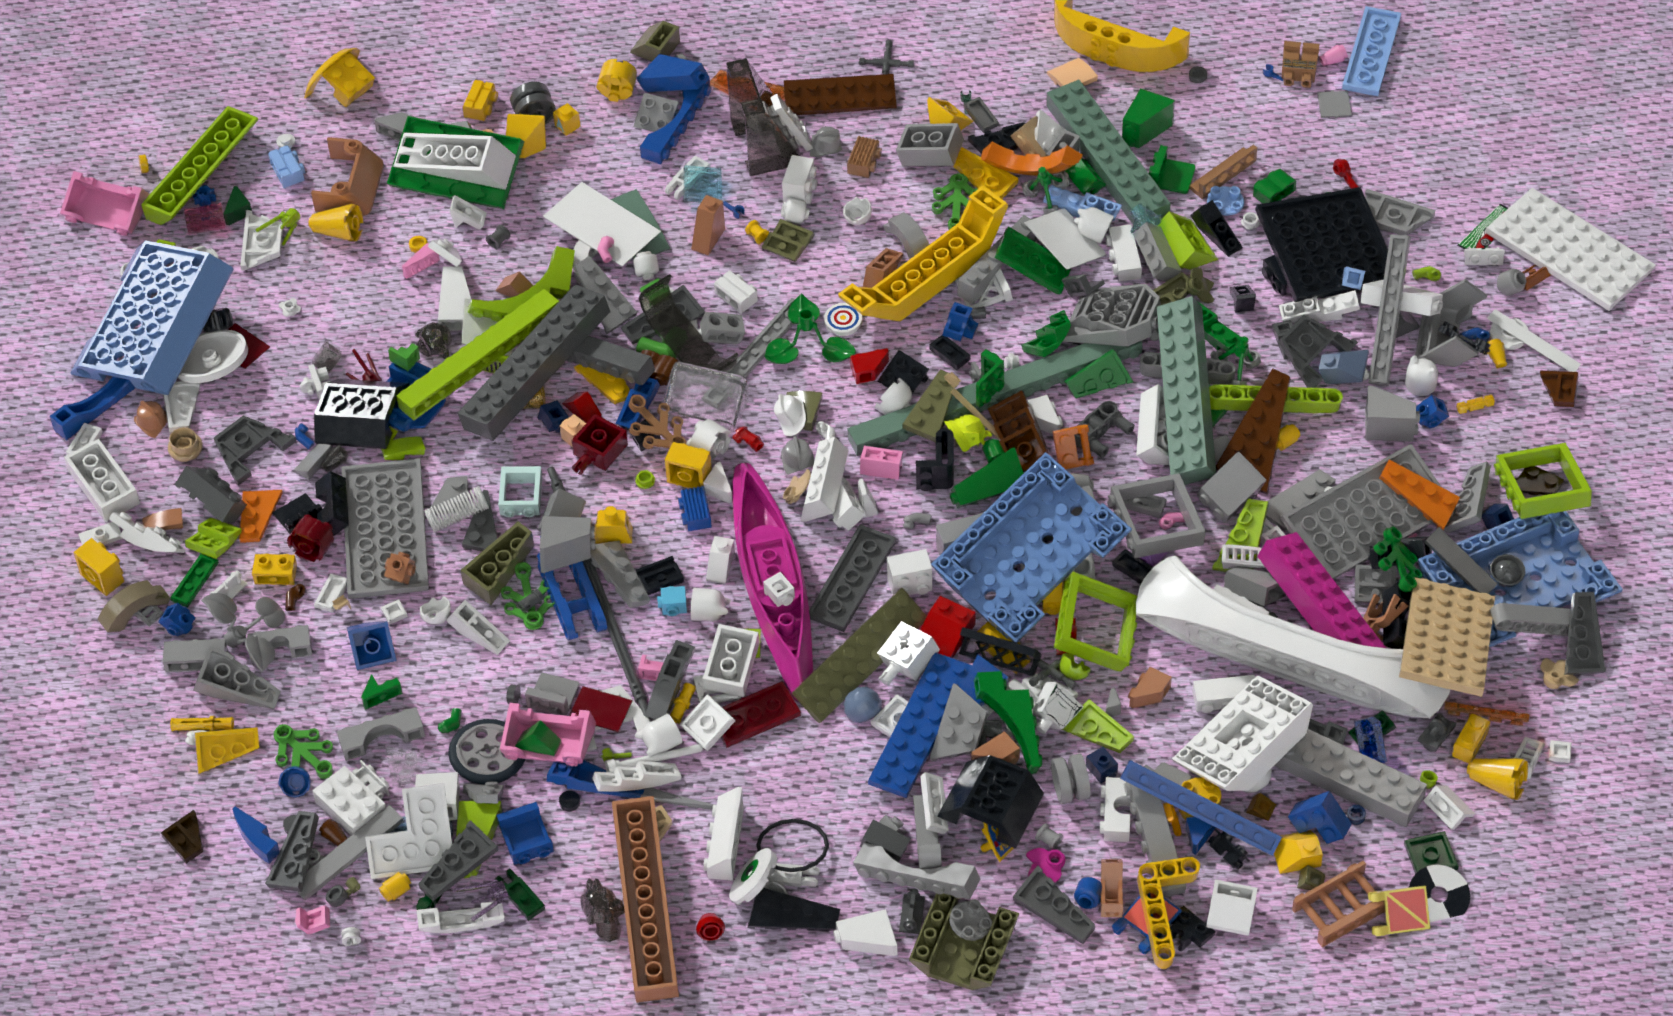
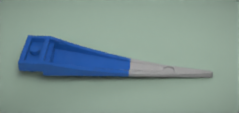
M583 760V763L578 764V766L553 762L547 773V782L567 785V789L628 798L654 796L655 802L713 809V804L678 796L652 787L619 792L598 791L592 777L594 772H606V770Z

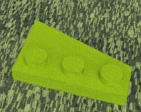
M1090 699L1082 705V710L1061 729L1117 753H1121L1135 740L1129 731Z

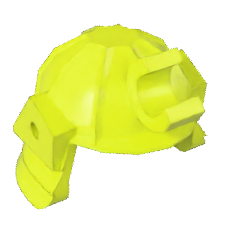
M964 415L958 419L944 421L947 428L953 432L954 438L963 452L968 451L974 445L979 447L980 442L984 445L986 442L984 438L987 436L992 437L991 432L985 430L984 425L976 416Z

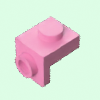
M325 905L308 912L301 907L297 908L295 923L306 934H313L329 928L330 909Z

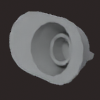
M825 126L820 128L815 135H812L811 145L813 149L810 150V156L820 157L840 152L842 147L839 130Z
M797 436L788 441L781 451L783 468L787 475L814 465L812 449L805 440L798 439Z

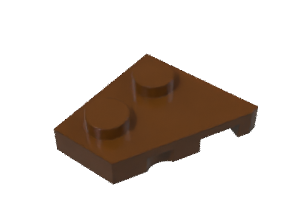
M1540 370V377L1553 405L1557 407H1574L1579 378L1578 372Z

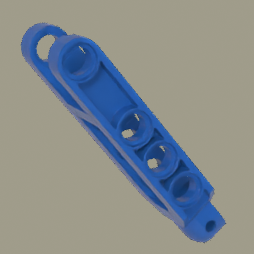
M539 552L537 555L538 570L542 580H544L545 587L549 588L547 592L551 596V602H555L553 607L566 639L569 641L578 638L572 614L584 610L588 611L597 633L607 630L605 615L583 562L569 565L582 598L566 602V599L561 595L560 584L555 580L554 570L541 573Z

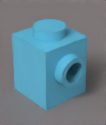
M685 586L661 588V596H657L658 608H662L663 615L676 616L681 613H687Z

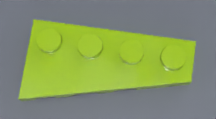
M1247 500L1225 545L1259 547L1269 506L1268 501ZM1221 549L1217 561L1212 566V570L1227 572L1230 569H1223ZM1229 554V559H1233V554ZM1237 554V560H1241V554ZM1246 554V560H1248V561H1249V554ZM1254 554V561H1256L1257 554Z

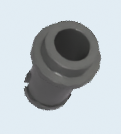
M985 306L973 308L972 318L986 319Z
M532 590L531 594L517 602V605H519L518 607L523 613H526L536 604H541L544 596L540 590Z

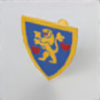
M984 823V827L981 830L988 842L982 844L980 848L982 852L992 849L998 861L1001 862L1014 848L996 841L1000 829Z

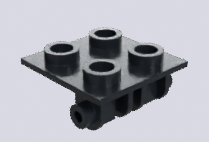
M898 350L877 382L889 388L894 382L898 384L897 380L901 378L910 387L913 394L921 382H927L929 368Z
M305 493L272 512V514L287 532L291 534L297 523L305 515H311L317 519V514L322 510L320 504L316 505Z

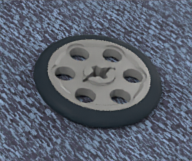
M481 719L466 724L453 736L449 744L448 755L453 769L464 779L477 784H485L486 782L500 783L508 780L520 770L526 759L510 760L502 756L503 753L500 750L501 742L497 741L496 738L503 735L505 722L497 719ZM480 732L487 734L483 739L476 737ZM471 745L473 749L471 751H464L462 747ZM476 761L479 765L472 768L468 766V763ZM495 764L499 766V769L491 771L488 767Z

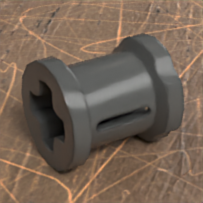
M498 225L496 231L486 237V242L491 247L499 249L500 244L505 239L508 240L511 237L510 232L503 225Z

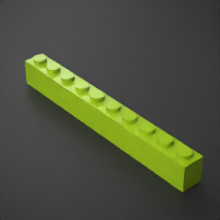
M545 289L533 295L531 299L519 305L513 312L504 316L502 320L490 326L484 333L476 336L473 341L461 347L455 354L446 358L437 367L432 368L426 375L417 379L412 385L396 395L399 409L412 420H416L523 342L558 304L559 300Z

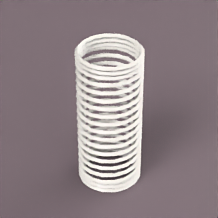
M479 486L473 488L475 496L470 489L472 498L467 491L469 500L463 492L466 502L462 494H460L463 504L457 495L460 506L455 497L453 498L456 506L452 498H450L453 508L449 500H447L450 510L444 501L447 512L443 504L440 503L444 514L439 504H437L441 516L436 506H434L438 518L432 507L431 509H426L425 514L434 533L444 529V527L447 528V525L450 527V523L453 525L457 521L460 522V519L463 521V517L466 519L470 515L473 516V513L476 515V512L479 513L489 509Z

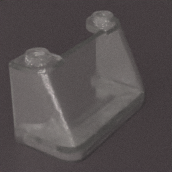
M676 362L671 370L663 403H667L670 406L668 423H671L673 417L679 415L704 421L711 419L731 431L729 435H734L749 401L748 383L740 375Z

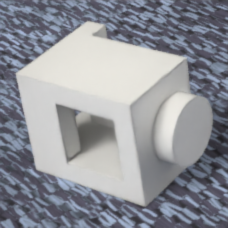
M781 572L763 581L765 595H768L777 607L781 605L788 606L792 603L795 597L794 587Z

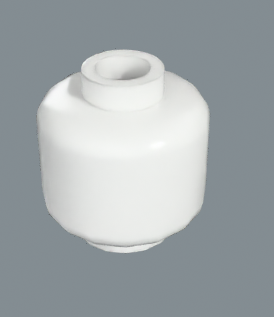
M790 198L782 204L781 217L790 223L802 224L804 219H808L810 209L806 208L805 201Z
M651 251L636 254L637 257L633 259L636 276L643 277V280L654 279V275L659 272L656 255L651 254Z

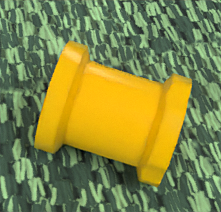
M757 220L750 221L745 227V232L755 238L757 244L764 242L769 234V231L763 229Z

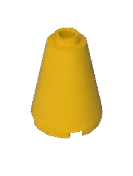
M355 204L313 213L308 220L309 228L313 232L351 242L358 241L362 230H358L360 223H363V215L360 207Z
M1475 758L1472 762H1469L1467 774H1469L1470 779L1510 799L1518 800L1524 790L1520 789L1523 781H1527L1528 762L1522 758Z

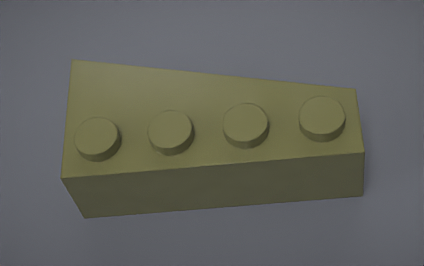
M519 521L516 522L461 569L463 584L489 605H492L501 593V589L507 585L514 575L515 566L523 562L533 549L532 531Z

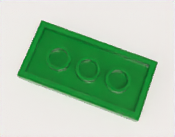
M1009 226L1005 229L994 257L1059 295L1064 289L1062 279L1069 276L1071 268L1067 270L1048 249Z

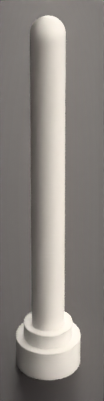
M697 744L620 762L619 760L610 759L605 761L606 772L614 773L616 766L636 767L638 761L659 762L702 752L703 747Z

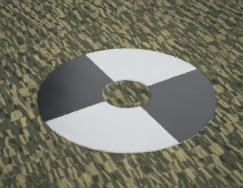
M1431 865L1419 870L1411 879L1409 888L1426 886L1430 922L1464 915L1470 903V890L1466 880L1456 870L1444 865ZM1440 886L1446 889L1448 897L1444 902L1438 903L1432 899L1431 890L1434 887Z

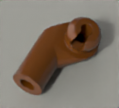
M297 584L287 591L285 597L286 611H295L296 601L303 597L306 591L303 584Z

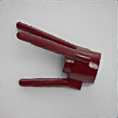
M353 349V354L365 371L362 379L382 381L370 354L367 353L366 357L372 371L368 369L360 355ZM346 373V376L350 379L359 380L350 373Z

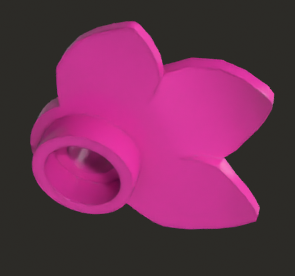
M1035 848L1026 853V857L1033 863L1029 869L1028 877L1039 866L1048 878H1051L1055 883L1059 881L1062 875L1061 868L1065 865V856L1061 851H1047L1044 848ZM1051 859H1058L1059 862L1053 863Z

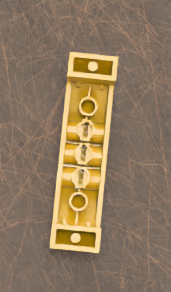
M1054 0V24L1058 35L1070 48L1090 57L1094 61L1099 60L1111 67L1116 66L1130 71L1154 72L1172 68L1185 61L1189 56L1190 32L1172 27L1166 39L1162 41L1073 10V0Z

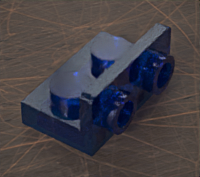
M1375 717L1354 721L1359 753L1381 763L1387 762L1381 722Z

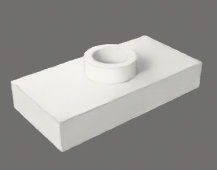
M114 522L78 534L82 545L90 538H93L97 543L101 542L103 545L123 539L120 537L121 531L119 526Z

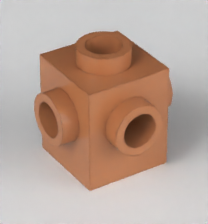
M399 552L398 555L391 553L390 558H387L385 563L386 571L384 576L390 580L408 585L410 577L414 575L416 570L415 561L410 559L409 554Z

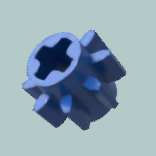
M202 185L193 195L194 204H199L201 208L211 207V203L216 202L214 188L210 189L207 185Z

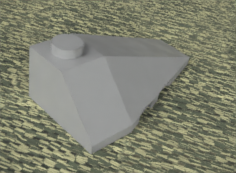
M209 646L193 691L209 697L275 709L281 692L263 677H258L251 672L248 666L236 661L230 653Z

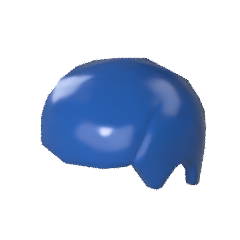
M292 766L286 768L280 774L278 785L285 795L297 798L309 791L311 778L304 768Z

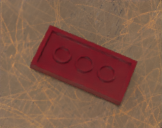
M781 681L723 706L722 708L736 721L720 738L726 748L801 716V711L785 684Z

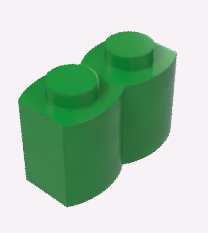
M1277 169L1270 172L1267 178L1258 180L1254 184L1253 196L1261 203L1281 201L1296 190L1297 181L1282 169Z

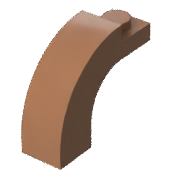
M1101 859V917H1122L1123 861L1122 859Z

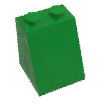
M1140 88L1123 118L1122 138L1127 145L1140 148L1172 127L1174 124L1175 100Z

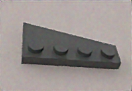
M298 811L265 882L269 888L303 891L319 816L316 813Z
M471 820L467 823L466 829L454 839L453 845L445 850L440 861L432 866L418 884L419 888L432 901L498 851V846Z

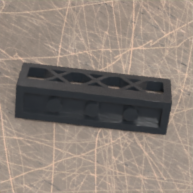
M962 627L960 636L964 640L959 651L960 655L976 659L977 655L981 653V657L992 665L1032 677L1035 675L1042 656L1038 650ZM969 641L977 644L978 650L973 653L966 652ZM992 647L997 655L990 659L986 658L984 651ZM1012 653L1015 661L1006 664L1002 657ZM1027 658L1032 659L1033 663L1030 671L1023 669L1020 662Z

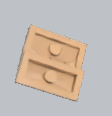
M1080 58L1047 71V75L1055 85L1060 87L1076 80H1080L1086 86L1098 79V75Z

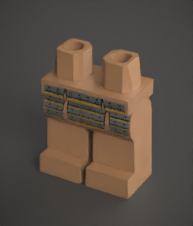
M1284 41L1281 76L1284 85L1292 86L1294 81H1301V86L1310 88L1312 82H1315L1320 44L1303 42L1302 57L1299 60L1301 42Z

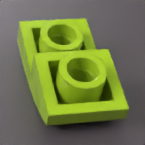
M421 436L394 439L389 441L387 449H381L384 460L391 461L404 460L405 455H424L426 450Z

